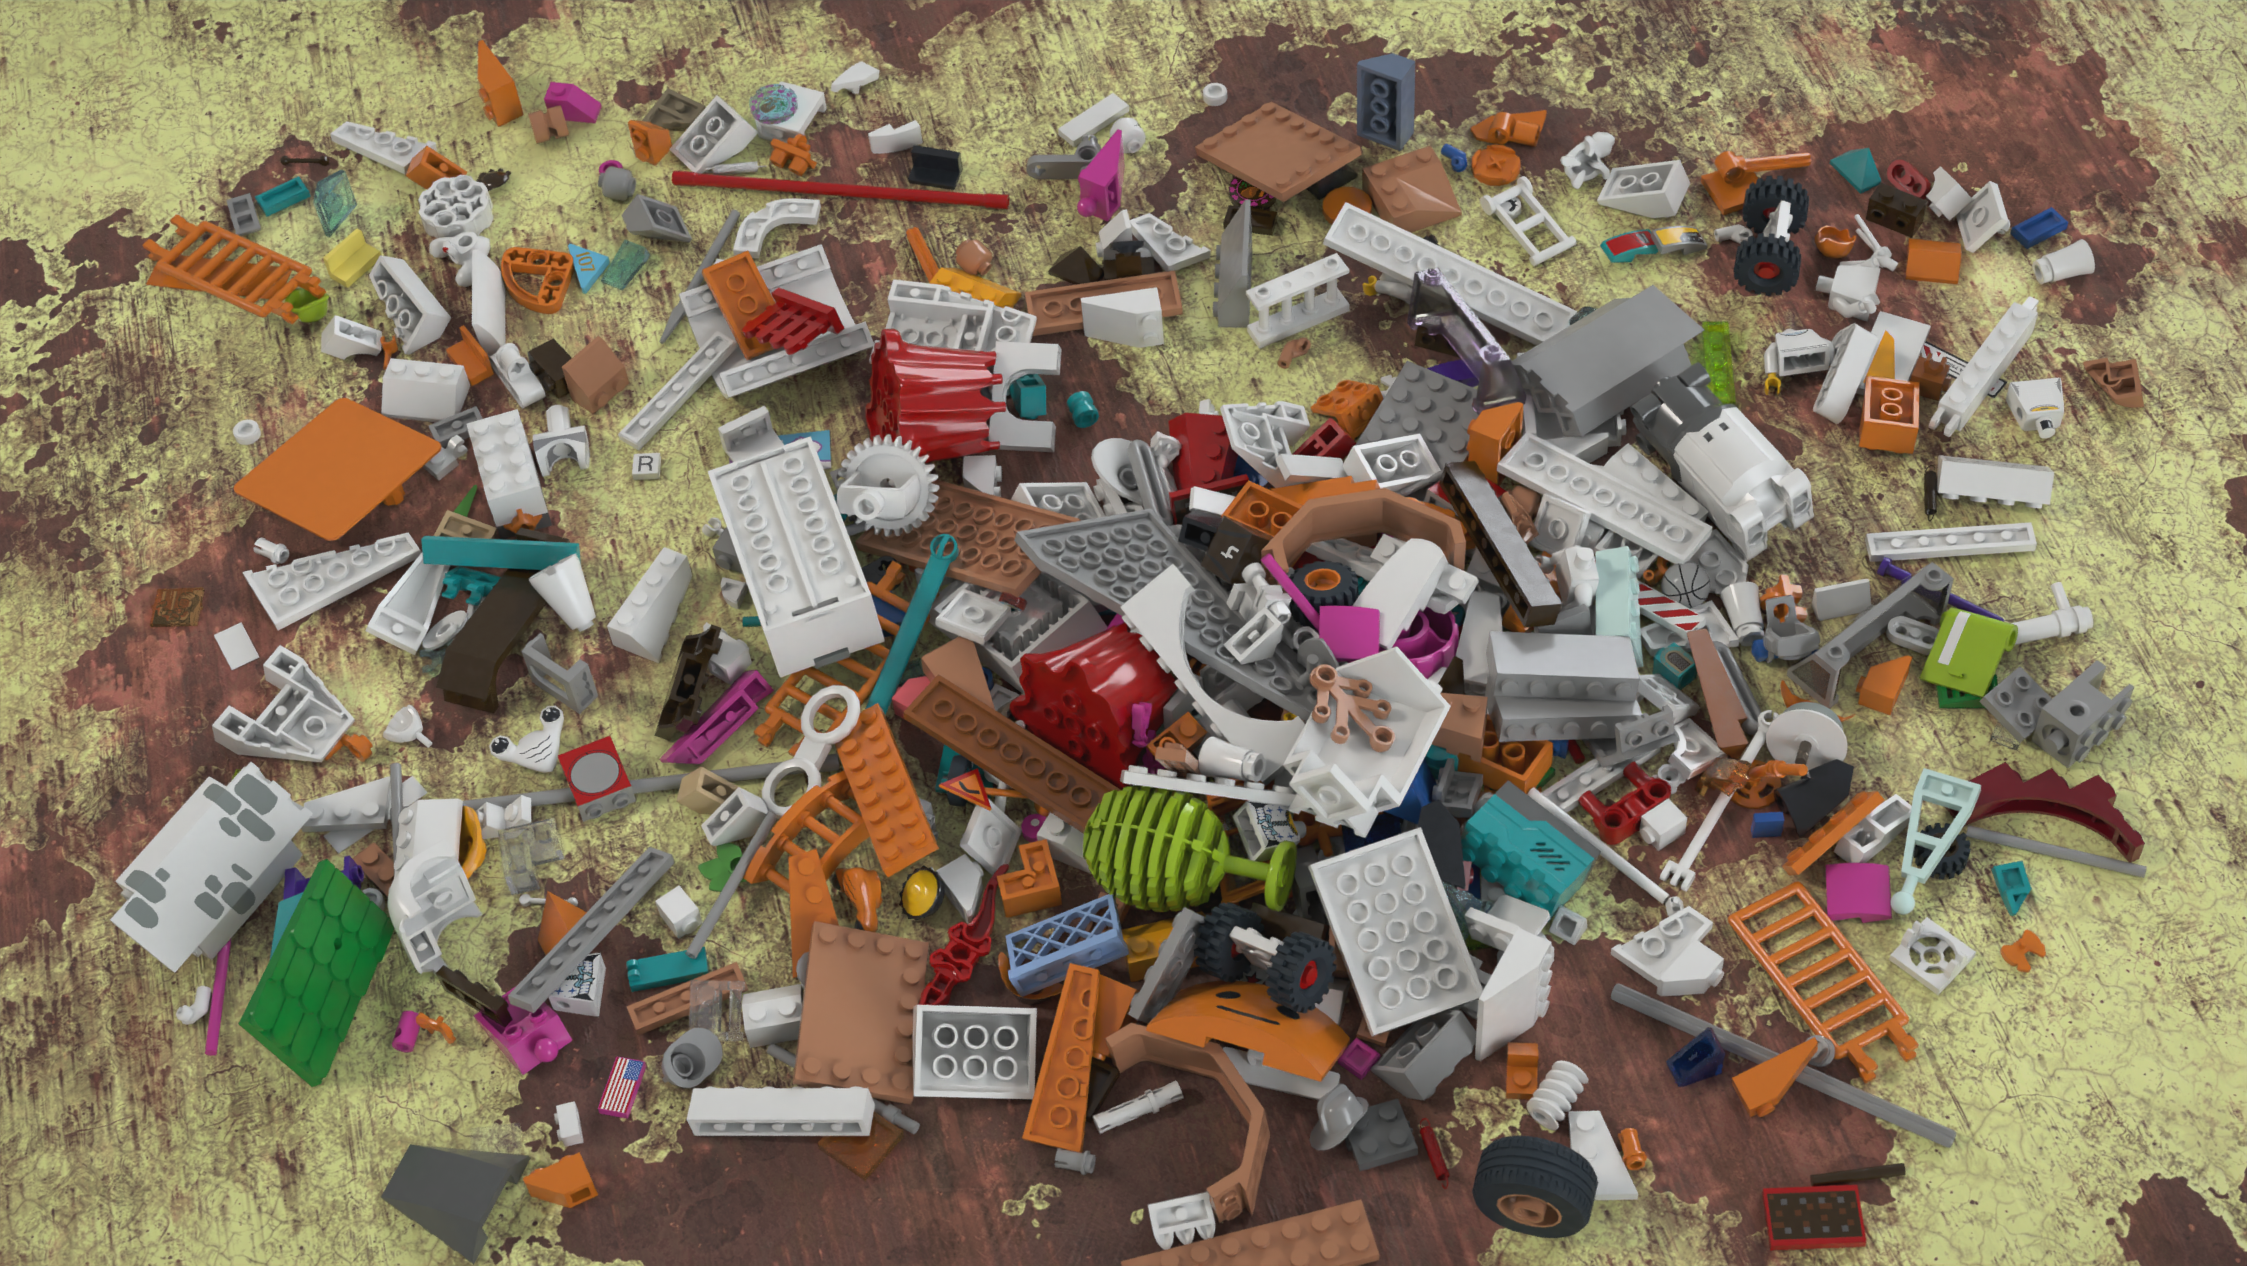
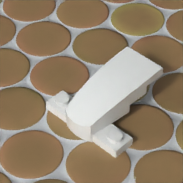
M1383 534L1370 555L1372 561L1382 565V568L1368 583L1353 606L1373 608L1380 611L1379 646L1388 650L1392 648L1401 631L1409 629L1419 610L1424 611L1434 590L1465 605L1479 580L1476 576L1450 565L1440 547L1431 541L1411 538L1406 543H1403Z

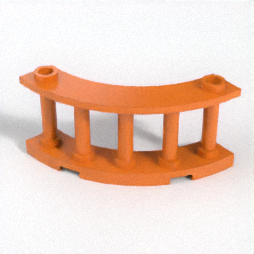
M845 771L828 777V783L822 787L815 785L788 809L771 831L774 833V836L765 848L760 846L743 877L751 884L770 880L790 894L789 879L777 872L775 866L785 851L791 856L806 852L792 842L803 828H809L832 844L820 859L826 881L847 855L870 837L863 817L840 802L849 799V797L856 801ZM830 808L853 825L839 836L814 818L825 809Z

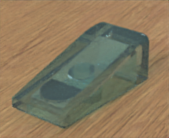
M624 240L601 282L623 291L647 262L650 253L645 247Z

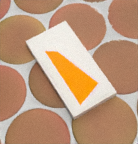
M1880 311L1871 333L1878 337V340L1856 393L1864 394L1866 376L1909 381L1930 332L1931 325Z

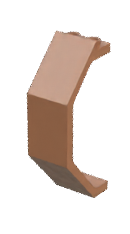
M1383 488L1309 499L1261 550V559L1270 553L1284 572L1288 573L1289 567L1312 543L1374 533H1386L1405 542L1411 538L1431 541L1440 547L1450 565L1464 571L1466 540L1459 520ZM1261 561V565L1266 572L1265 580L1268 584L1280 585Z
M1134 1023L1128 1024L1105 1038L1113 1065L1119 1069L1120 1073L1141 1061H1150L1213 1078L1221 1084L1248 1123L1249 1131L1241 1166L1233 1173L1206 1188L1211 1197L1209 1201L1214 1209L1213 1214L1219 1223L1226 1219H1234L1245 1207L1253 1216L1270 1132L1264 1108L1221 1046L1217 1043L1208 1042L1203 1048L1146 1031V1026Z

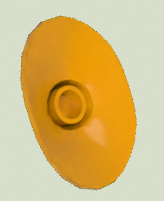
M463 806L458 861L467 879H469L473 872L483 863L487 849L486 843L482 838L481 826L475 810L471 807Z

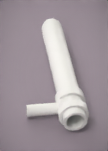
M2056 582L2051 585V589L2059 610L2052 611L2051 615L2011 623L2018 626V636L2015 645L2053 636L2062 638L2070 636L2072 632L2075 634L2084 633L2087 629L2093 627L2092 613L2088 607H2081L2080 605L2070 607L2062 583Z

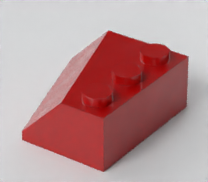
M1185 412L1168 421L1170 436L1177 439L1181 444L1179 455L1172 460L1177 490L1233 477L1238 454L1231 447L1221 415Z

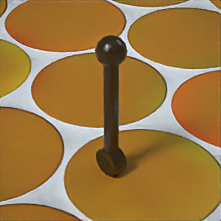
M282 156L280 159L283 165H288L289 163H320L323 166H327L330 161L327 156H321L320 158H289L288 156Z

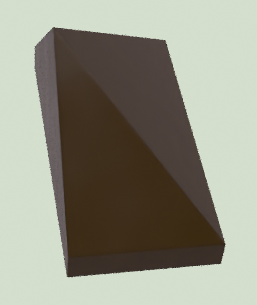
M1082 246L1061 254L1048 271L1049 275L1074 285L1098 282L1104 276L1102 268Z

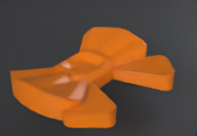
M2028 929L2024 931L2022 938L2013 945H2004L2000 949L2003 959L2011 966H2017V970L2022 972H2030L2031 966L2024 954L2030 951L2042 958L2046 955L2045 945L2041 943L2036 934Z
M422 1012L417 1015L416 1023L421 1028L427 1029L431 1034L435 1030L441 1032L449 1044L454 1043L456 1040L451 1028L442 1022L444 1020L442 1016L434 1020Z

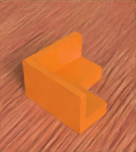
M1047 839L1019 845L1024 870L997 876L1006 918L1062 905L1060 886Z

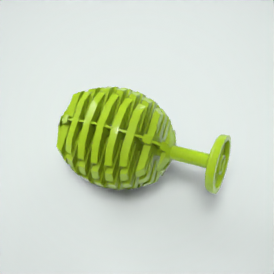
M1133 785L1124 787L1123 791H1118L1117 789L1105 793L1101 804L1097 805L1088 820L1083 835V857L1097 883L1108 894L1120 899L1122 903L1129 906L1136 905V908L1146 911L1151 909L1155 912L1180 911L1184 907L1188 909L1189 905H1195L1196 907L1207 903L1211 891L1214 893L1224 875L1230 873L1266 881V905L1270 910L1279 912L1288 900L1296 870L1297 849L1296 844L1292 841L1284 840L1280 842L1275 848L1269 864L1231 856L1228 836L1226 837L1219 818L1212 810H1209L1204 802L1198 798H1192V795L1185 791Z

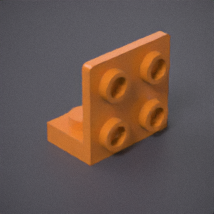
M1343 380L1330 393L1320 396L1317 402L1310 408L1313 413L1336 417L1339 425L1355 439L1364 432L1384 398L1377 385Z

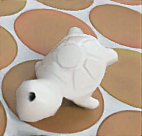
M1597 132L1592 137L1586 136L1585 141L1578 144L1566 156L1561 157V164L1564 166L1565 174L1570 178L1573 188L1579 189L1583 182L1591 180L1599 174H1602L1604 179L1610 177V170L1602 163L1601 158L1610 154L1615 143L1614 136L1606 132Z

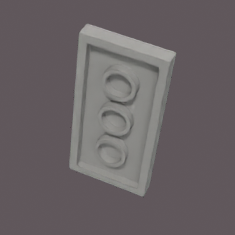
M1185 907L1182 912L1176 915L1172 924L1173 929L1168 939H1165L1159 947V956L1155 964L1145 974L1143 987L1131 1000V1009L1128 1015L1149 1024L1176 996L1196 957L1194 949L1198 948V945L1194 944L1195 938L1200 937L1201 932L1198 929L1200 925H1205V916Z

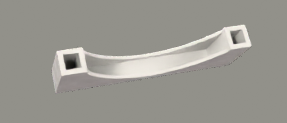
M1172 564L1120 607L1125 613L1122 619L1132 631L1137 627L1143 635L1139 640L1149 652L1154 649L1158 653L1160 658L1156 661L1167 674L1172 671L1178 679L1174 683L1184 695L1190 693L1196 701L1192 705L1202 717L1206 714L1213 721L1210 727L1220 739L1225 736L1233 745L1263 754L1266 760V769L1261 777V781L1268 785L1286 770L1283 764L1305 723L1299 716L1287 721H1268L1245 717L1219 705L1206 694L1190 668L1184 643L1186 607L1189 596L1195 589L1178 568Z

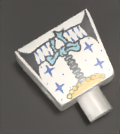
M1248 800L1233 815L1250 860L1258 862L1271 860L1273 852L1280 842L1287 840L1297 845L1300 842V838H1303L1306 834L1304 822L1293 821L1290 811H1288V807L1285 805Z
M600 953L589 954L548 997L554 1010L599 1016L606 970Z

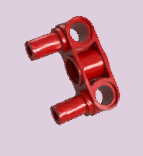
M1635 761L1629 763L1624 768L1623 775L1637 788L1636 790L1627 793L1610 807L1605 806L1591 790L1584 792L1578 800V804L1593 818L1592 821L1599 830L1600 839L1609 845H1616L1640 831L1642 815L1665 800H1670L1671 797L1670 784L1664 779L1649 777Z

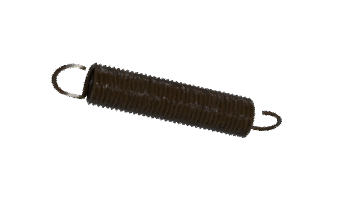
M1925 470L1924 508L1928 521H1931L1929 520V515L1934 517V514L1937 512V480L1935 471L1926 472Z

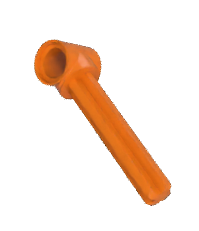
M1725 151L1715 159V166L1727 184L1740 182L1745 174L1750 172L1806 167L1811 164V155L1808 152L1745 159L1742 155L1736 156L1732 151Z

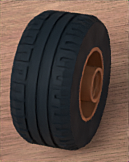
M1508 1136L1493 1141L1482 1151L1472 1194L1480 1211L1502 1227L1540 1238H1562L1574 1235L1587 1226L1593 1209L1598 1180L1589 1161L1569 1147L1543 1138Z

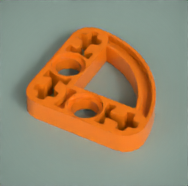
M522 247L507 249L502 256L501 273L510 296L521 306L538 313L554 314L560 310L575 271L572 256L565 252ZM538 259L545 260V262L541 265L533 264V262ZM513 272L545 275L538 296L530 294L521 288L515 281ZM555 280L562 281V283L558 286L550 285V283Z

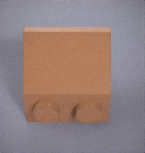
M597 336L562 366L572 401L592 414H595L600 408L604 407L609 400L624 390L629 384L625 366L600 336Z

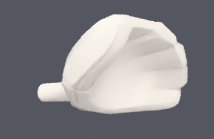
M412 705L399 710L383 732V737L391 742L404 743L417 738L428 748L432 745V742L421 733L423 730L422 722L417 710Z

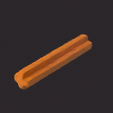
M913 227L906 231L907 239L930 282L939 271V268L919 228Z

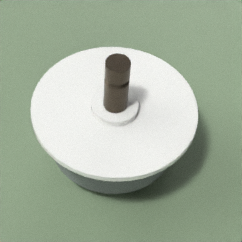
M1800 702L1788 707L1771 722L1766 734L1768 750L1775 760H1783L1787 764H1804L1807 766L1808 771L1835 759L1844 761L1847 754V739L1839 717L1828 707L1814 702Z

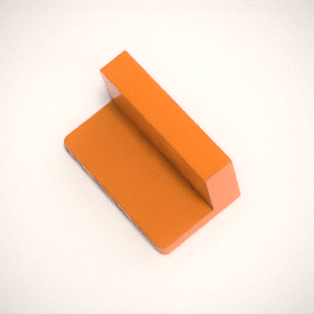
M463 325L459 327L463 340L447 348L446 352L455 365L464 366L469 383L473 386L494 375L487 353Z

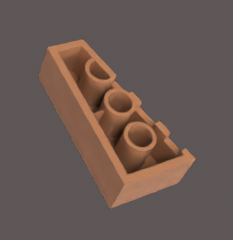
M1440 693L1451 707L1432 745L1446 748V753L1458 756L1459 752L1470 755L1471 760L1481 762L1487 723L1488 697Z

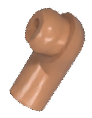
M1300 338L1287 342L1277 361L1278 366L1284 369L1289 368L1293 358L1305 355L1311 347L1310 341L1307 338Z

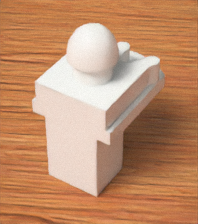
M1158 431L1151 438L1150 445L1157 467L1160 466L1166 469L1172 460L1179 455V450L1181 449V444L1177 439Z

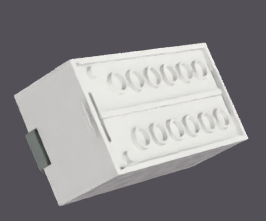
M811 436L708 471L779 677L812 666L816 667V669L851 657L850 654L855 651L885 641L872 595Z

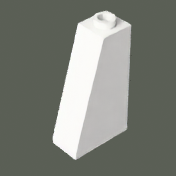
M1487 591L1472 592L1456 652V657L1463 660L1465 693L1485 696L1487 678L1490 677L1486 657L1489 632H1503L1500 597Z

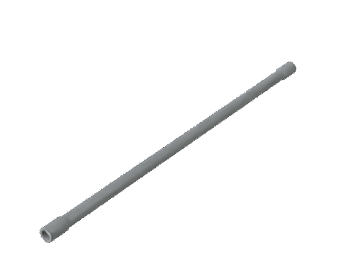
M838 753L827 755L819 772L840 770ZM782 762L710 771L729 782L767 778L771 771ZM797 770L790 772L787 775L801 774L806 772ZM690 773L629 780L634 794L680 788L682 778ZM570 788L465 800L463 801V806L471 807L476 811L483 804L489 802L507 808L509 804H512L521 795L531 798V806L572 802L575 799ZM390 808V820H391V823H392V808Z

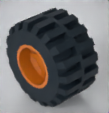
M1332 561L1307 563L1303 565V568H1297L1294 574H1291L1289 577L1319 615L1320 606H1353L1359 597L1357 574L1355 571H1351L1349 566H1343V563H1333ZM1291 599L1289 607L1293 619L1296 622H1300V625L1304 627L1309 626L1312 629H1316Z

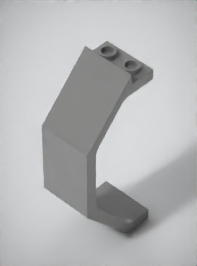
M1585 604L1560 612L1555 625L1534 627V633L1593 635L1590 611ZM1666 705L1662 707L1663 711L1649 716L1647 713L1642 714L1643 718L1640 715L1636 716V721L1623 726L1620 722L1615 724L1616 738L1581 740L1601 766L1605 768L1679 741V738L1674 733L1673 711Z

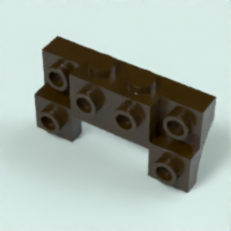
M711 624L702 633L686 635L654 736L670 741L675 732L680 733L682 731L687 733L692 724H698L702 709H699L702 702V697H699L701 689H705L709 679V674L706 673L709 660L713 654L718 655L723 642V639L719 638L721 627Z

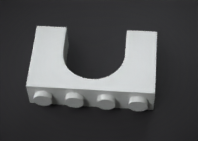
M996 341V348L991 350L996 352L994 374H1002L1003 377L1002 384L989 386V390H992V401L994 402L1005 401L1006 403V396L1010 386L1021 376L1027 374L1060 375L1061 348L1059 344ZM1007 404L1006 412H998L990 417V426H988L989 436L985 438V441H1000V449L998 450L1054 452L1056 426L1053 422L1018 419L1009 413Z

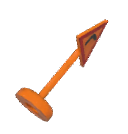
M978 768L939 785L940 788L989 811L992 808L987 795L1027 798L1016 790L984 787ZM1034 802L1037 813L1048 817L1050 812Z

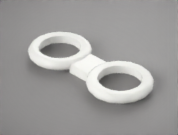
M832 685L823 688L813 695L805 705L801 716V730L805 737L793 759L783 761L771 771L762 788V800L768 811L778 816L777 819H780L791 807H779L775 802L774 793L781 779L790 772L797 770L805 771L808 775L806 792L815 785L821 787V774L819 770L832 748L831 745L840 742L848 736L856 726L860 715V701L856 693L850 688L842 685ZM844 698L847 702L848 711L841 725L831 732L817 733L814 729L813 720L820 706L830 699Z

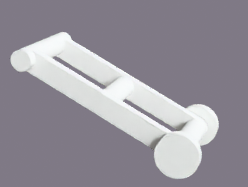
M1522 176L1517 179V185L1492 198L1485 195L1480 198V203L1487 215L1494 213L1531 256L1529 258L1530 263L1536 266L1575 246L1577 242L1573 236L1568 237L1535 199L1532 195L1533 188L1527 177ZM1521 195L1536 215L1515 224L1500 204ZM1544 222L1560 242L1539 252L1523 232Z

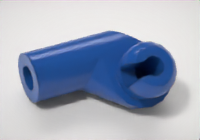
M1446 143L1441 149V154L1451 159V166L1455 172L1464 171L1467 167L1466 153Z

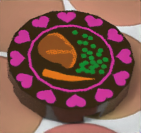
M1238 177L1231 180L1229 185V198L1233 206L1241 207L1245 200H1251V208H1264L1266 210L1277 200L1272 195Z

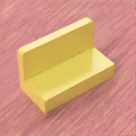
M357 228L325 255L323 260L330 278L349 288L375 265L381 252L367 244L362 231Z

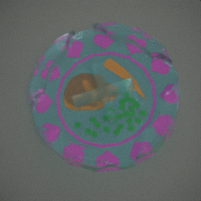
M771 84L759 88L753 97L751 96L749 108L753 118L760 123L779 124L794 116L798 109V101L795 92L791 88L787 89L784 88V85Z

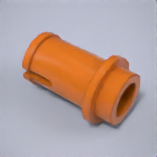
M1634 1128L1622 1130L1621 1133H1618V1139L1624 1154L1622 1161L1629 1170L1643 1168L1647 1156L1641 1149L1637 1130Z

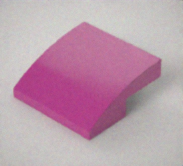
M1320 606L1319 638L1324 639L1337 662L1349 661L1351 663L1379 653L1380 611L1378 609L1355 606Z
M1873 863L1826 865L1827 915L1832 921L1860 917L1862 923L1892 919L1890 868L1888 865Z

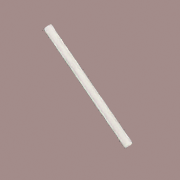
M1533 787L1528 792V796L1599 849L1602 857L1660 903L1664 904L1670 897L1667 892Z

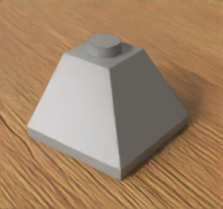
M637 194L622 214L627 230L634 235L639 234L648 238L690 242L692 240L676 206Z

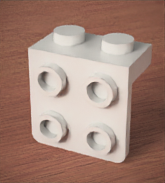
M765 406L750 411L748 414L718 428L722 447L732 462L784 445L772 428L770 415Z
M1501 895L1487 913L1470 907L1464 915L1472 939L1502 951L1506 950L1517 928L1538 936L1550 920L1549 911L1508 895Z

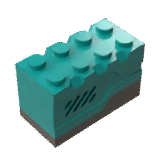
M1509 780L1494 795L1491 792L1482 795L1474 806L1475 814L1467 821L1461 834L1463 860L1471 861L1472 864L1478 866L1481 869V875L1486 881L1491 883L1498 882L1505 887L1504 892L1506 895L1549 911L1550 920L1557 913L1559 906H1564L1586 883L1601 853L1599 849Z

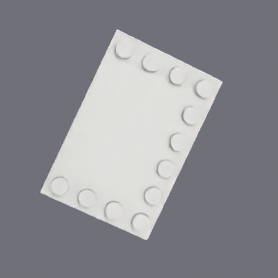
M1421 827L1311 864L1308 867L1371 1037L1479 999L1483 992L1482 986Z

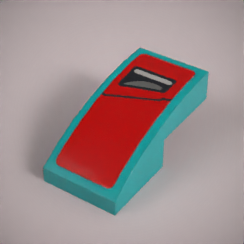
M1650 229L1623 233L1611 237L1600 244V247L1611 263L1632 262L1636 254H1657L1658 252L1651 238Z

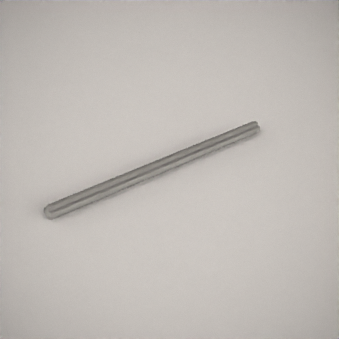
M1616 984L1612 990V1000L1754 1063L1761 1064L1779 1055L1777 1052L1622 984ZM1806 1066L1795 1080L1947 1148L1952 1146L1956 1138V1132L1950 1128L1809 1066Z

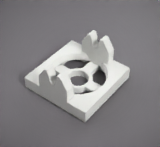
M1639 675L1640 681L1636 695L1637 702L1639 703L1645 697L1661 711H1663V706L1668 705L1673 711L1674 725L1686 720L1688 716H1695L1700 709L1697 703L1662 675Z
M1926 917L1921 923L1916 920L1912 929H1907L1901 944L1890 955L1889 960L1939 995L1974 958L1976 952ZM1925 937H1935L1941 941L1935 947H1925L1917 940ZM1951 947L1955 954V960L1951 959L1948 963L1944 960L1943 953ZM1910 948L1920 955V963L1917 966L1910 958ZM1926 952H1935L1939 955L1940 962L1930 964L1924 960L1923 955ZM1939 968L1944 973L1932 974L1927 973L1926 971L1928 969L1934 970Z

